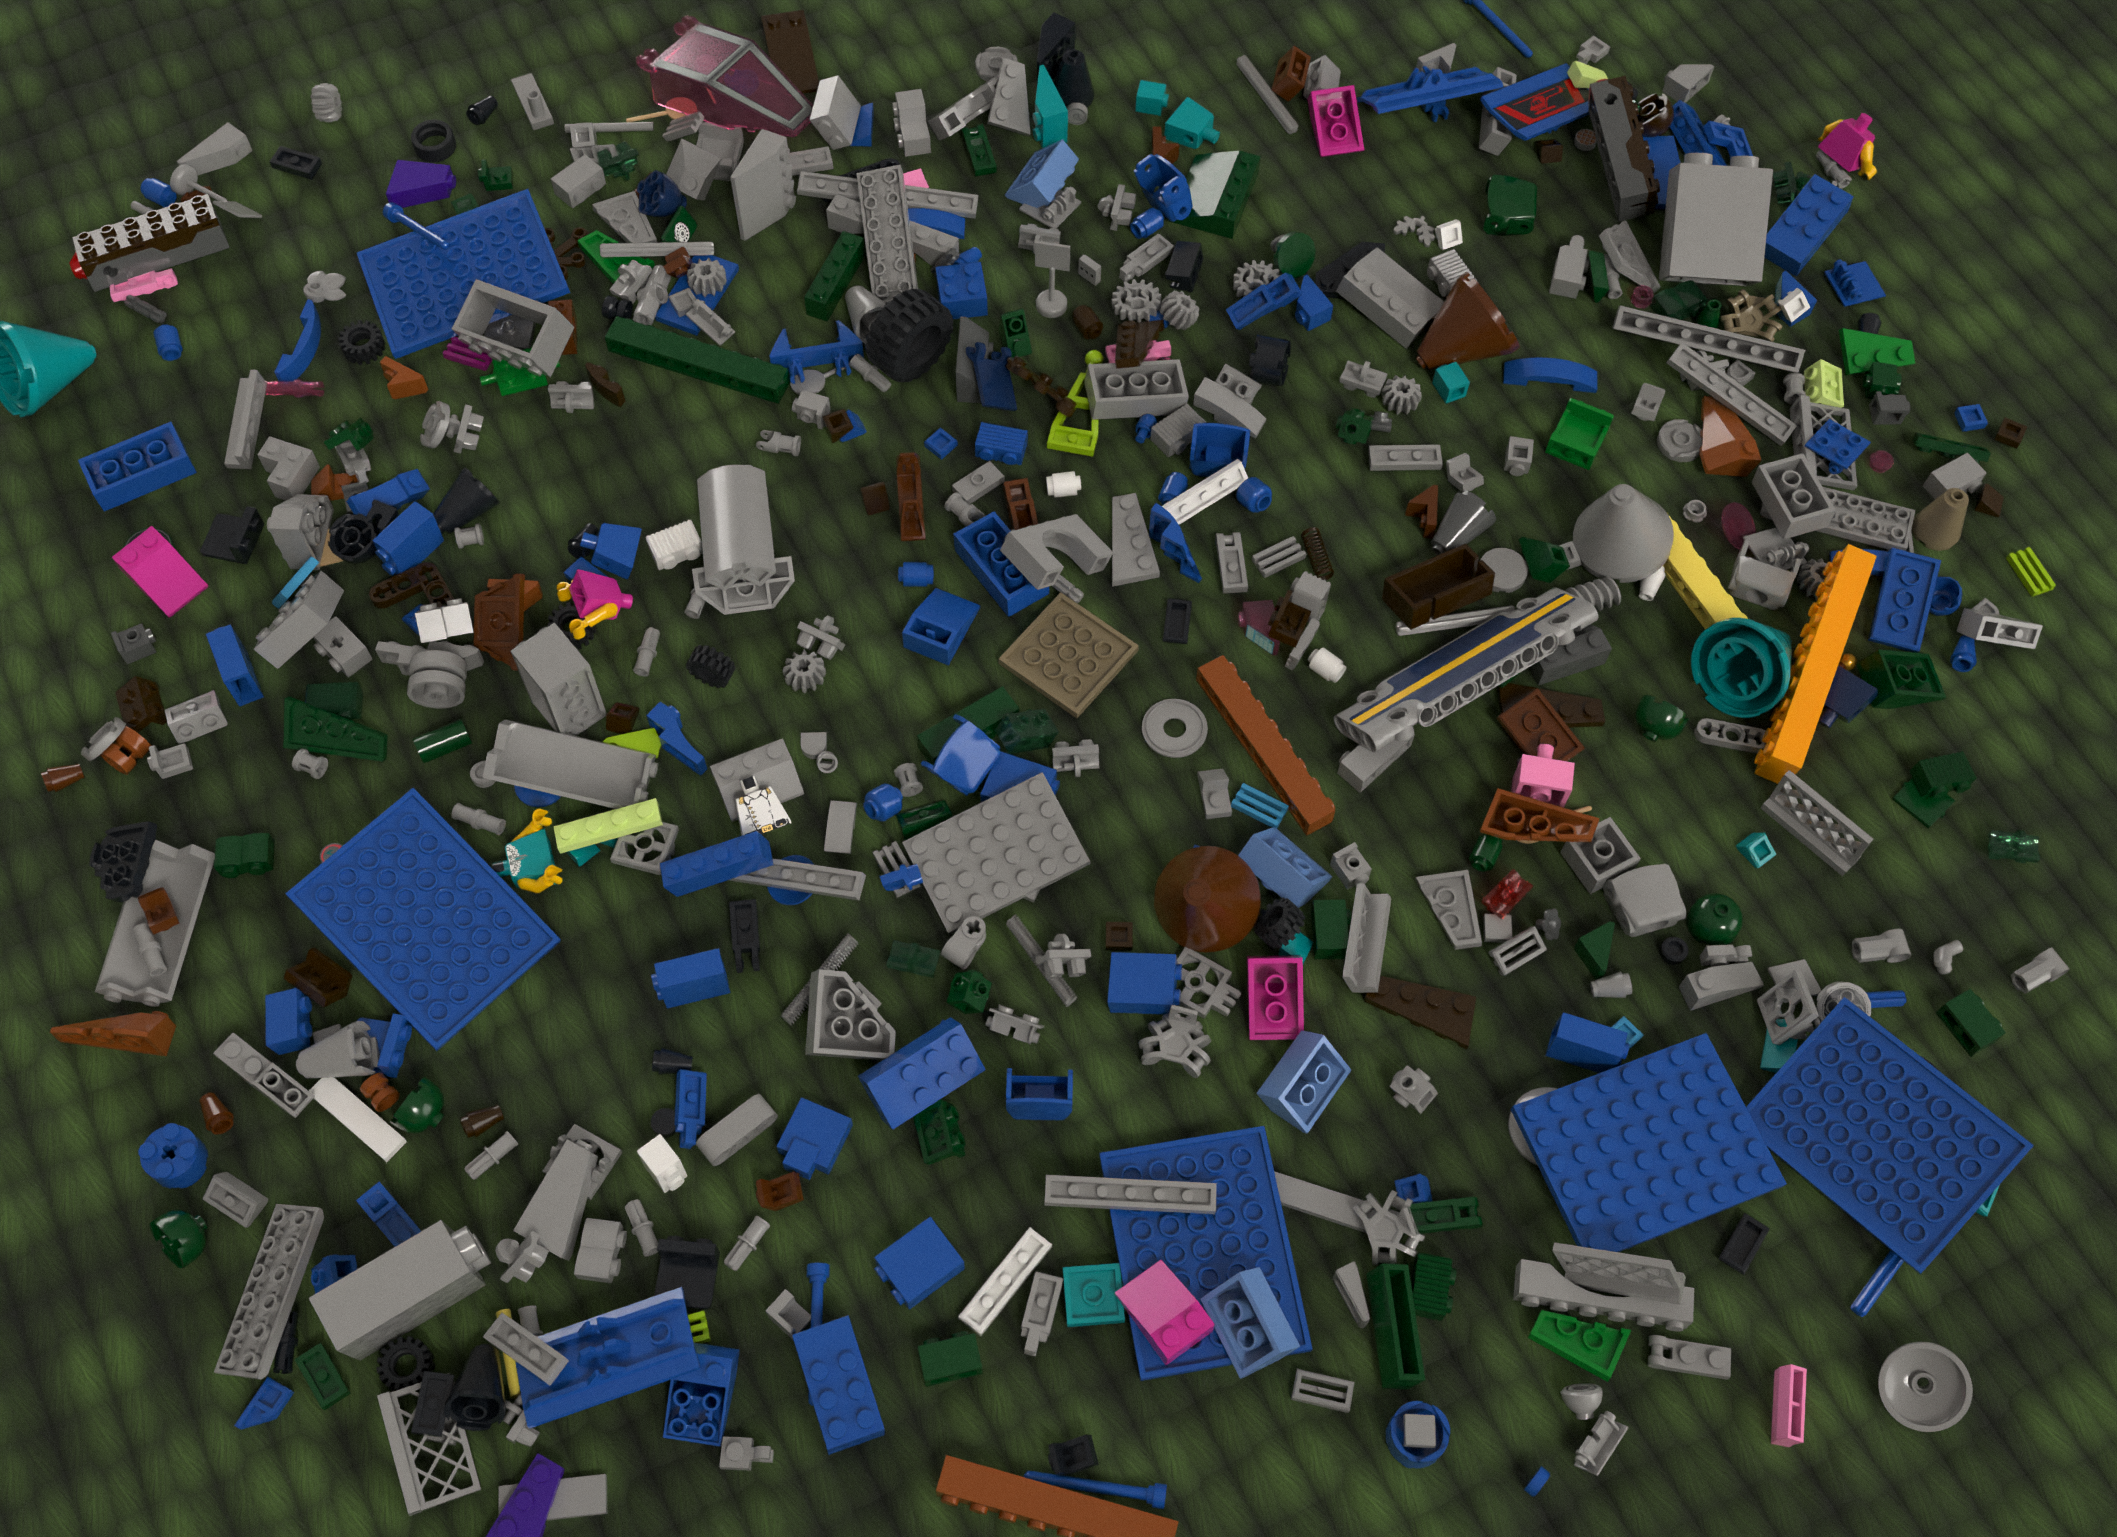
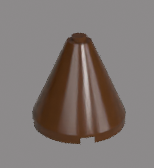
M1468 272L1463 273L1457 278L1416 351L1418 354L1416 360L1423 369L1427 367L1429 370H1433L1441 365H1448L1453 362L1463 364L1508 355L1520 348L1513 331L1510 332L1505 324L1506 320L1480 284L1474 278L1469 281L1468 276L1470 274Z
M1200 846L1188 849L1173 858L1158 878L1154 895L1157 918L1168 936L1183 947L1203 953L1227 950L1240 943L1251 932L1257 922L1261 908L1258 880L1249 865L1229 850L1215 846Z

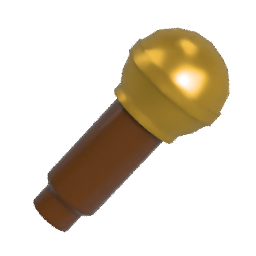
M1843 654L1838 665L1845 670H1852L1855 668L1857 660L1852 654Z

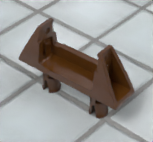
M915 452L900 453L896 457L901 541L926 540L920 456Z

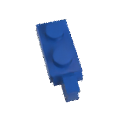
M682 1069L677 1072L674 1125H676L675 1132H680V1148L691 1149L692 1146L696 1145V1134L700 1135L702 1127L705 1125L707 1074L703 1072Z

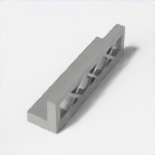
M250 370L249 378H240L224 463L227 468H252L267 386L258 370Z
M1365 883L1357 884L1343 970V979L1352 993L1378 992L1391 906L1389 894H1370Z

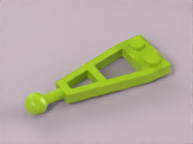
M1098 350L1089 351L1085 356L1087 367L1088 364H1102V353ZM1080 372L1067 397L1076 402L1075 408L1090 410L1088 398L1078 396L1083 385H1085L1086 373ZM1059 411L1051 426L1047 448L1093 457L1098 441V420H1092L1091 416V431L1065 427L1062 424L1067 416Z

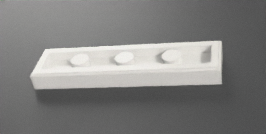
M1236 459L1162 507L1180 525L1237 489L1242 482L1248 479L1242 462Z
M334 1077L321 1078L309 1090L315 1096L314 1100L385 1162H388L407 1142L404 1137Z
M1029 1227L960 1313L958 1319L979 1336H982L1052 1248V1244Z

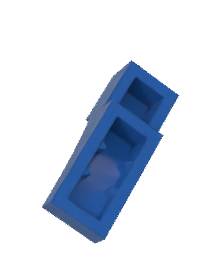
M1285 272L1268 285L1262 284L1227 308L1226 311L1235 328L1241 330L1258 318L1280 307H1285L1300 297L1302 292L1293 276Z
M415 469L398 474L395 478L375 488L351 496L346 502L354 515L363 514L367 517L374 499L398 510L403 504L422 499L430 488L419 470Z
M659 702L646 715L650 728H655L656 732L660 734L661 746L665 751L701 776L707 770L705 758L690 745L680 730L683 727L680 719L681 714L673 706L669 705L667 707L662 702Z

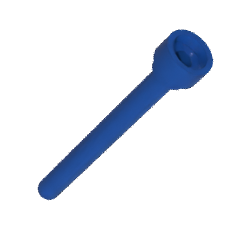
M1463 0L1466 4H1473L1526 58L1532 56V50L1482 0Z
M390 202L384 206L383 215L393 223L401 222L444 250L449 248L448 241L405 215L402 207L398 204Z
M826 1263L807 1264L806 1277L809 1278V1283L812 1284L811 1328L822 1325L823 1284L826 1283L830 1275V1265ZM809 1393L808 1401H809V1404H810L811 1406H813V1403H812V1400H811V1396H810V1393Z
M1027 1471L1024 1474L1025 1478L1060 1488L1147 1500V1504H1152V1508L1164 1509L1167 1484L1155 1483V1486L1149 1485L1148 1488L1035 1471Z

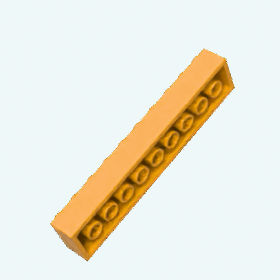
M1848 544L1842 552L1838 551L1832 562H1828L1822 575L1826 577L1824 582L1819 584L1815 593L1818 596L1817 602H1814L1808 612V616L1811 617L1810 621L1804 625L1800 634L1803 637L1802 643L1797 645L1793 653V657L1796 659L1794 665L1791 664L1788 689L1779 706L1774 708L1770 716V721H1773L1771 728L1766 730L1762 738V742L1766 743V745L1756 755L1754 763L1757 764L1754 774L1779 784L1782 777L1789 770L1796 774L1802 769L1874 566L1876 555Z

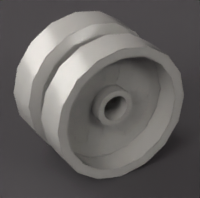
M440 650L423 651L411 657L409 665L410 677L407 686V695L410 700L424 707L436 709L454 707L463 702L466 689L464 682L467 677V664L464 659L451 652Z

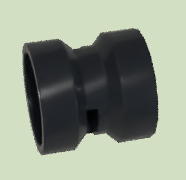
M611 295L605 298L602 306V316L610 320L616 318V316L630 319L633 311L631 301L626 299L620 301Z

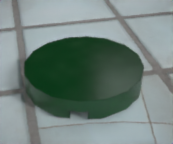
M1289 232L1278 241L1276 254L1274 253L1273 258L1275 267L1279 269L1280 274L1286 272L1291 274L1293 278H1298L1311 268L1315 260L1316 249L1314 242L1310 236L1302 232Z

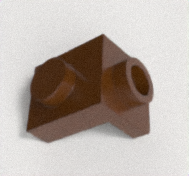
M681 247L665 256L667 264L663 267L668 275L680 278L688 273L687 270L691 269L693 261L686 248Z
M164 887L138 897L153 935L180 924L175 908Z
M791 1172L770 1181L765 1179L756 1180V1198L762 1208L777 1211L804 1200L799 1173Z

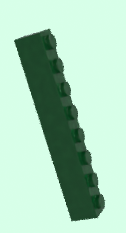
M616 316L605 335L609 352L777 404L780 403L790 384L788 368L782 365L745 356L737 351H729L714 344L709 345L694 338L677 335L671 331L660 330L652 325H644L629 318L625 319Z

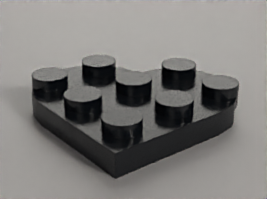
M147 821L113 827L105 831L107 836L101 844L95 843L90 855L89 865L95 869L94 875L101 878L100 888L105 890V898L122 903L131 897L137 898L141 895L143 891L142 882L149 867V858L156 839L157 824Z

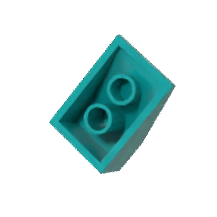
M1044 65L1039 67L1035 112L1033 113L1035 123L1033 136L1036 142L1039 141L1042 148L1062 139L1067 143L1068 110Z

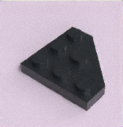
M1361 242L1316 272L1315 284L1327 298L1345 299L1336 292L1343 277L1357 262L1378 247L1385 253V243Z

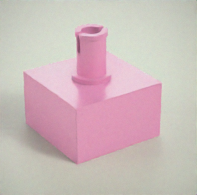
M1549 744L1538 745L1537 756L1522 754L1512 779L1511 792L1564 808L1572 792L1575 763L1552 759L1554 747Z

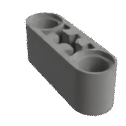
M756 1094L700 1136L696 1146L712 1166L720 1165L771 1126L778 1115L761 1094Z

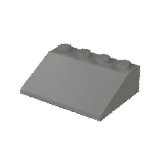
M761 129L730 177L740 237L744 241L783 218L789 209L794 207L796 202L787 137Z
M1378 247L1351 268L1343 277L1336 292L1406 349L1424 331L1431 318L1444 303L1443 300Z

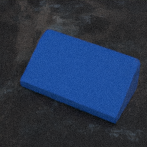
M873 103L866 104L860 108L850 146H872Z

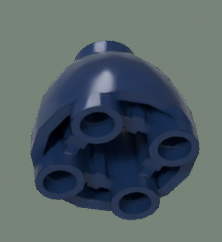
M654 170L645 181L641 180L637 186V192L639 193L638 210L642 214L653 217H666L674 214L680 205L684 206V208L686 207L687 199L682 195L678 185L672 178L660 171Z

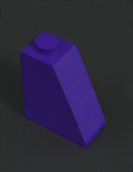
M397 160L386 196L389 203L394 202L402 208L449 198L452 189L456 186V177L453 175L450 165Z

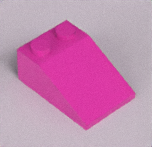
M1354 85L1311 91L1307 101L1320 157L1364 151Z
M153 526L112 556L119 569L169 618L209 587Z
M1300 955L1247 956L1249 1040L1296 1039L1301 1030L1304 1031L1303 958Z
M1162 1260L1114 1293L1165 1365H1168L1213 1332L1215 1324L1197 1299Z

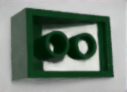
M1878 649L1856 664L1860 673V679L1877 688L1878 696L1871 702L1873 708L1894 709L1940 701L1946 698L1929 654Z

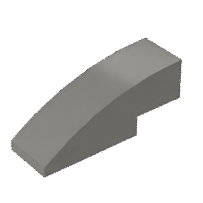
M1206 377L1194 394V406L1214 414V420L1219 423L1249 429L1251 437L1256 438L1266 422V418L1247 401Z

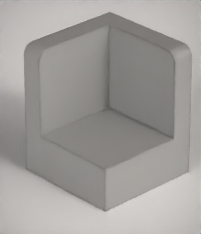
M786 1289L766 1310L768 1318L792 1340L793 1334L802 1332L811 1322V1315L796 1303L794 1296Z

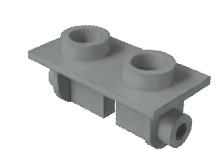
M697 299L692 304L693 308L686 313V316L719 346L735 333L731 325L725 323L703 300Z
M998 1005V1008L989 1009V1011L994 1012V1016H989L986 1021V1026L990 1027L991 1031L1008 1036L1011 1027H1014L1016 1029L1013 1038L1030 1045L1031 1043L1037 1044L1040 1033H1037L1036 1030L1037 1028H1044V1025L1038 1023L1039 1018L1024 1014L1023 1018L1013 1015L1014 1009L1003 1005Z
M1605 1411L1604 1414L1598 1416L1599 1419L1591 1430L1593 1436L1588 1435L1579 1450L1577 1449L1575 1452L1577 1456L1574 1466L1597 1476L1629 1428L1616 1422L1615 1415L1609 1411Z

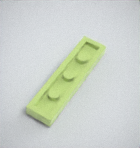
M654 798L554 826L557 848L561 854L663 825L658 801Z

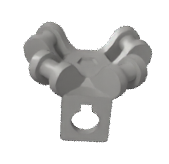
M1171 1005L1169 1014L1163 1015L1162 1020L1157 1023L1155 1021L1148 1023V1028L1153 1036L1139 1041V1048L1143 1049L1142 1064L1152 1065L1164 1059L1180 1063L1189 1075L1198 1078L1203 1065L1207 1066L1211 1061L1210 1057L1202 1050L1211 1042L1209 1035H1204L1202 1032L1203 1026L1197 1021L1198 1012ZM1178 1013H1183V1014H1186V1015H1188V1016H1186V1018H1185V1017H1181L1180 1014H1178ZM1159 1045L1160 1051L1154 1052L1153 1048ZM1191 1053L1195 1057L1193 1062L1187 1058Z
M1393 1190L1383 1207L1371 1193L1366 1196L1367 1200L1361 1205L1356 1204L1353 1207L1364 1223L1372 1247L1373 1266H1379V1263L1396 1264L1397 1249L1416 1257L1418 1251L1415 1249L1419 1241H1423L1425 1238L1423 1234L1418 1232L1410 1210L1413 1200L1409 1198L1404 1200L1396 1196L1397 1192ZM1391 1206L1400 1210L1398 1216L1389 1212ZM1375 1208L1377 1213L1370 1219L1367 1214ZM1403 1233L1409 1235L1405 1244L1399 1242ZM1380 1247L1390 1248V1252H1380Z

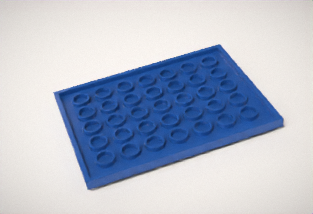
M528 189L426 226L427 229L448 241L449 248L446 250L413 231L357 252L388 344L395 359L458 336L452 330V327L476 279L541 303L570 293ZM495 309L489 323L513 314Z
M414 788L285 893L295 906L401 1015L405 1016L409 1024L436 1052L561 942V939Z
M1845 997L1746 1107L1767 1148L1918 1274H1921L2034 1146Z
M1707 1033L1519 1103L1510 1109L1576 1245L1580 1247L1621 1252L1779 1189L1787 1184Z
M1264 1126L1099 1153L1103 1178L1217 1183L1215 1214L1109 1209L1123 1286L1162 1260L1205 1310L1200 1298L1237 1273L1260 1267L1300 1345L1299 1348L1288 1355L1312 1351ZM1128 1314L1140 1381L1233 1365L1215 1328L1212 1333L1168 1365H1165Z

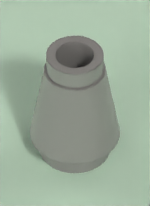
M1620 971L1595 981H1590L1593 997L1626 998V995L1632 994V984L1628 973L1622 974Z

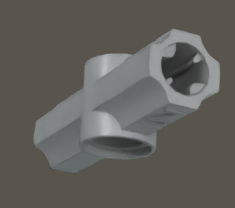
M662 265L654 266L645 288H641L637 292L638 305L633 317L635 322L652 325L660 305L668 301L667 288L671 281V276L667 274Z

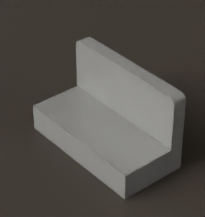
M1326 55L1309 64L1303 93L1306 99H1308L1311 91L1339 87L1341 71Z

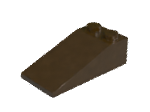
M804 10L761 16L769 61L800 94L817 92L819 81ZM773 76L777 97L792 96Z

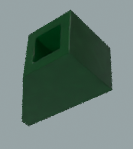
M1021 308L1001 314L998 331L1002 347L1010 348L1012 358L1032 354L1024 309Z
M1526 537L1519 539L1522 553L1526 558L1529 573L1533 579L1551 583L1570 567L1563 547Z

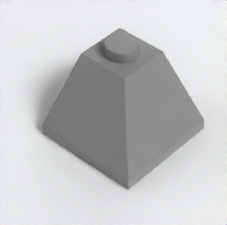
M681 138L666 175L672 178L681 192L695 199L705 200L722 159Z

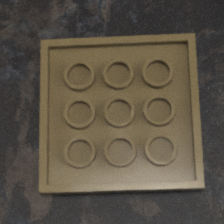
M1060 592L1002 654L998 661L1002 667L1072 716L1078 718L1139 651V645Z

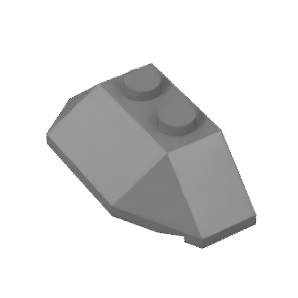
M792 557L774 558L776 573L761 587L740 577L726 591L705 581L704 567L694 568L692 573L695 593L724 615L772 609L795 581Z

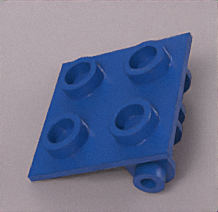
M1840 259L1833 264V269L1824 272L1844 307L1886 296L1866 261L1847 265L1845 261Z
M1829 419L1805 444V447L1830 460L1829 472L1831 474H1839L1843 469L1847 470L1871 442Z

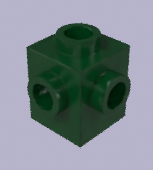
M1351 408V411L1346 410L1344 415H1339L1336 429L1339 430L1338 437L1343 438L1342 441L1349 444H1356L1357 442L1365 444L1368 441L1374 417L1364 415L1365 411Z
M976 970L955 973L946 1003L964 1014L981 1013L989 998L992 983L985 979L981 972Z

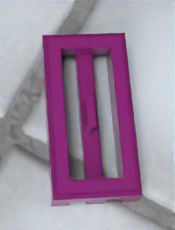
M458 337L451 338L452 343H448L447 350H444L442 353L445 359L487 371L492 362V358L487 353L477 354L468 348L469 345L458 340ZM455 351V352H458V353H462V354H465L466 356H463V355H460V354H457V353H453V352ZM474 358H478V359L484 360L485 362L476 360V359H474Z

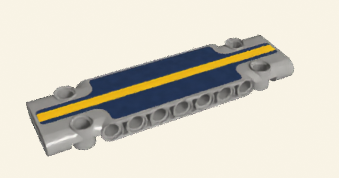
M1556 587L1537 598L1520 600L1516 605L1517 609L1513 612L1503 611L1382 681L1375 691L1361 693L1357 697V703L1334 716V723L1340 733L1371 752L1380 750L1394 740L1404 741L1410 739L1414 735L1413 726L1418 723L1423 727L1433 725L1549 656L1557 649L1558 645L1571 643L1575 639L1574 631L1578 632L1598 620L1597 610L1592 603Z

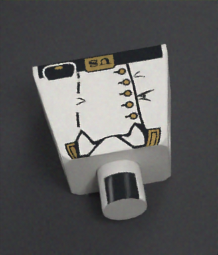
M755 776L740 781L745 796L735 799L742 836L755 831L764 834L791 823L771 786L760 790Z

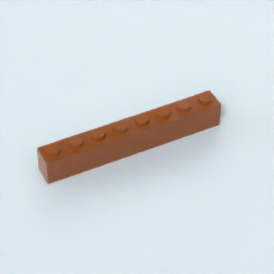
M1222 655L1199 667L1196 681L1283 803L1289 805L1288 811L1307 836L1331 823L1335 814L1334 803L1322 793L1317 779L1309 775L1304 761L1300 757H1296L1289 740L1283 738L1278 732L1279 729L1276 722L1268 718L1260 700H1255L1248 683L1244 680L1242 681L1237 675L1235 665L1232 662H1228L1225 656Z
M948 1455L945 1457L936 1488L937 1496L941 1497L940 1501L947 1505L958 1506V1503L970 1505L969 1510L978 1514L986 1515L987 1511L998 1513V1518L1006 1522L1016 1523V1519L1028 1522L1027 1527L1034 1530L1045 1531V1527L1057 1530L1056 1535L1059 1537H1175L1179 1522Z

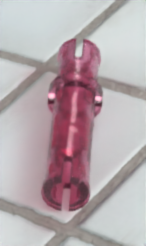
M294 379V381H265L267 383L265 395H294L296 398H302L303 395L319 397L324 395V390H314V388H324L322 381L303 382L301 379Z

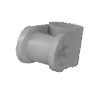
M977 916L966 918L956 933L945 944L941 956L961 969H966L976 952L985 942L986 925L984 921Z

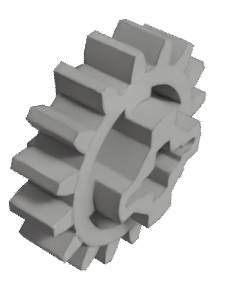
M1252 260V265L1245 262L1243 268L1238 267L1237 274H1234L1233 290H1237L1236 296L1245 297L1262 284L1268 285L1281 276L1279 275V269L1273 270L1272 263L1268 266L1264 265L1265 262L1263 260L1260 264Z
M1133 279L1132 284L1125 281L1124 287L1117 286V292L1112 293V308L1115 315L1120 314L1121 320L1127 317L1129 321L1137 319V322H1141L1143 318L1149 321L1150 315L1156 317L1157 310L1161 309L1159 288H1153L1152 282L1146 285L1143 279L1140 283Z

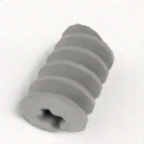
M1608 576L1601 580L1597 579L1593 582H1587L1584 585L1580 584L1575 586V588L1569 587L1565 590L1592 603L1598 611L1603 610V604L1606 608H1611L1612 602L1616 606L1621 602L1620 590L1615 581Z

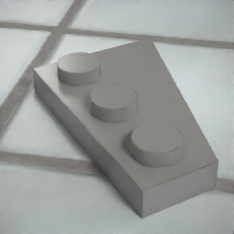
M635 191L592 204L593 211L627 243L657 242L646 215L638 210L639 199Z
M1462 870L1416 877L1419 888L1454 949L1482 946L1469 871Z

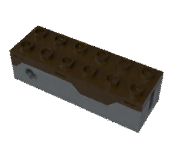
M1626 75L1613 79H1601L1596 83L1590 84L1588 112L1618 222L1654 214L1655 204H1658L1657 193L1660 192L1659 181L1654 179L1653 176L1655 172L1654 162L1652 159L1649 160L1647 155L1649 154L1648 141H1644L1642 137L1644 135L1642 121L1638 122L1637 119L1639 115L1638 105L1632 101L1633 87L1631 83H1627Z
M206 194L194 196L190 200L181 203H172L168 207L151 210L146 214L129 217L122 222L104 225L100 229L82 232L72 237L76 252L69 264L74 276L78 279H88L94 292L108 288L112 284L117 285L127 282V279L154 270L157 272L230 247L222 223L209 195Z

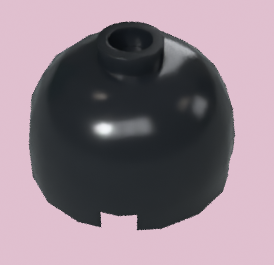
M345 514L338 518L330 527L329 533L331 536L328 546L332 553L343 561L359 564L367 562L375 556L377 549L372 540L380 533L373 522L368 523L367 517L363 514Z

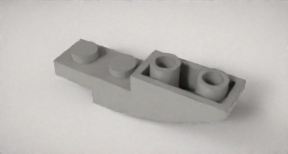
M378 641L375 649L381 662L398 665L402 675H409L411 657L419 652L428 650L446 651L460 656L467 664V671L480 667L484 663L478 648L472 645H454L447 641H431L427 649L418 645H413L412 647L405 646L394 641H389L388 643Z
M232 1033L213 1053L235 1071L238 1076L294 1118L315 1097L235 1033Z

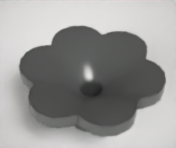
M1555 908L1546 909L1544 919L1536 921L1537 929L1545 931L1547 940L1558 939L1561 920Z

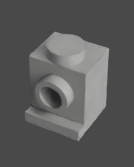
M592 122L569 124L573 147L598 145L595 126L593 127Z
M802 390L799 398H795L793 402L792 412L797 413V419L806 423H815L818 429L822 430L824 427L822 416L828 415L831 412L829 397Z
M1510 436L1505 451V471H1510V474L1513 476H1521L1524 473L1528 474L1532 463L1534 440Z
M1355 842L1334 853L1330 866L1347 890L1353 886L1357 887V884L1366 883L1372 870L1357 849L1358 846Z

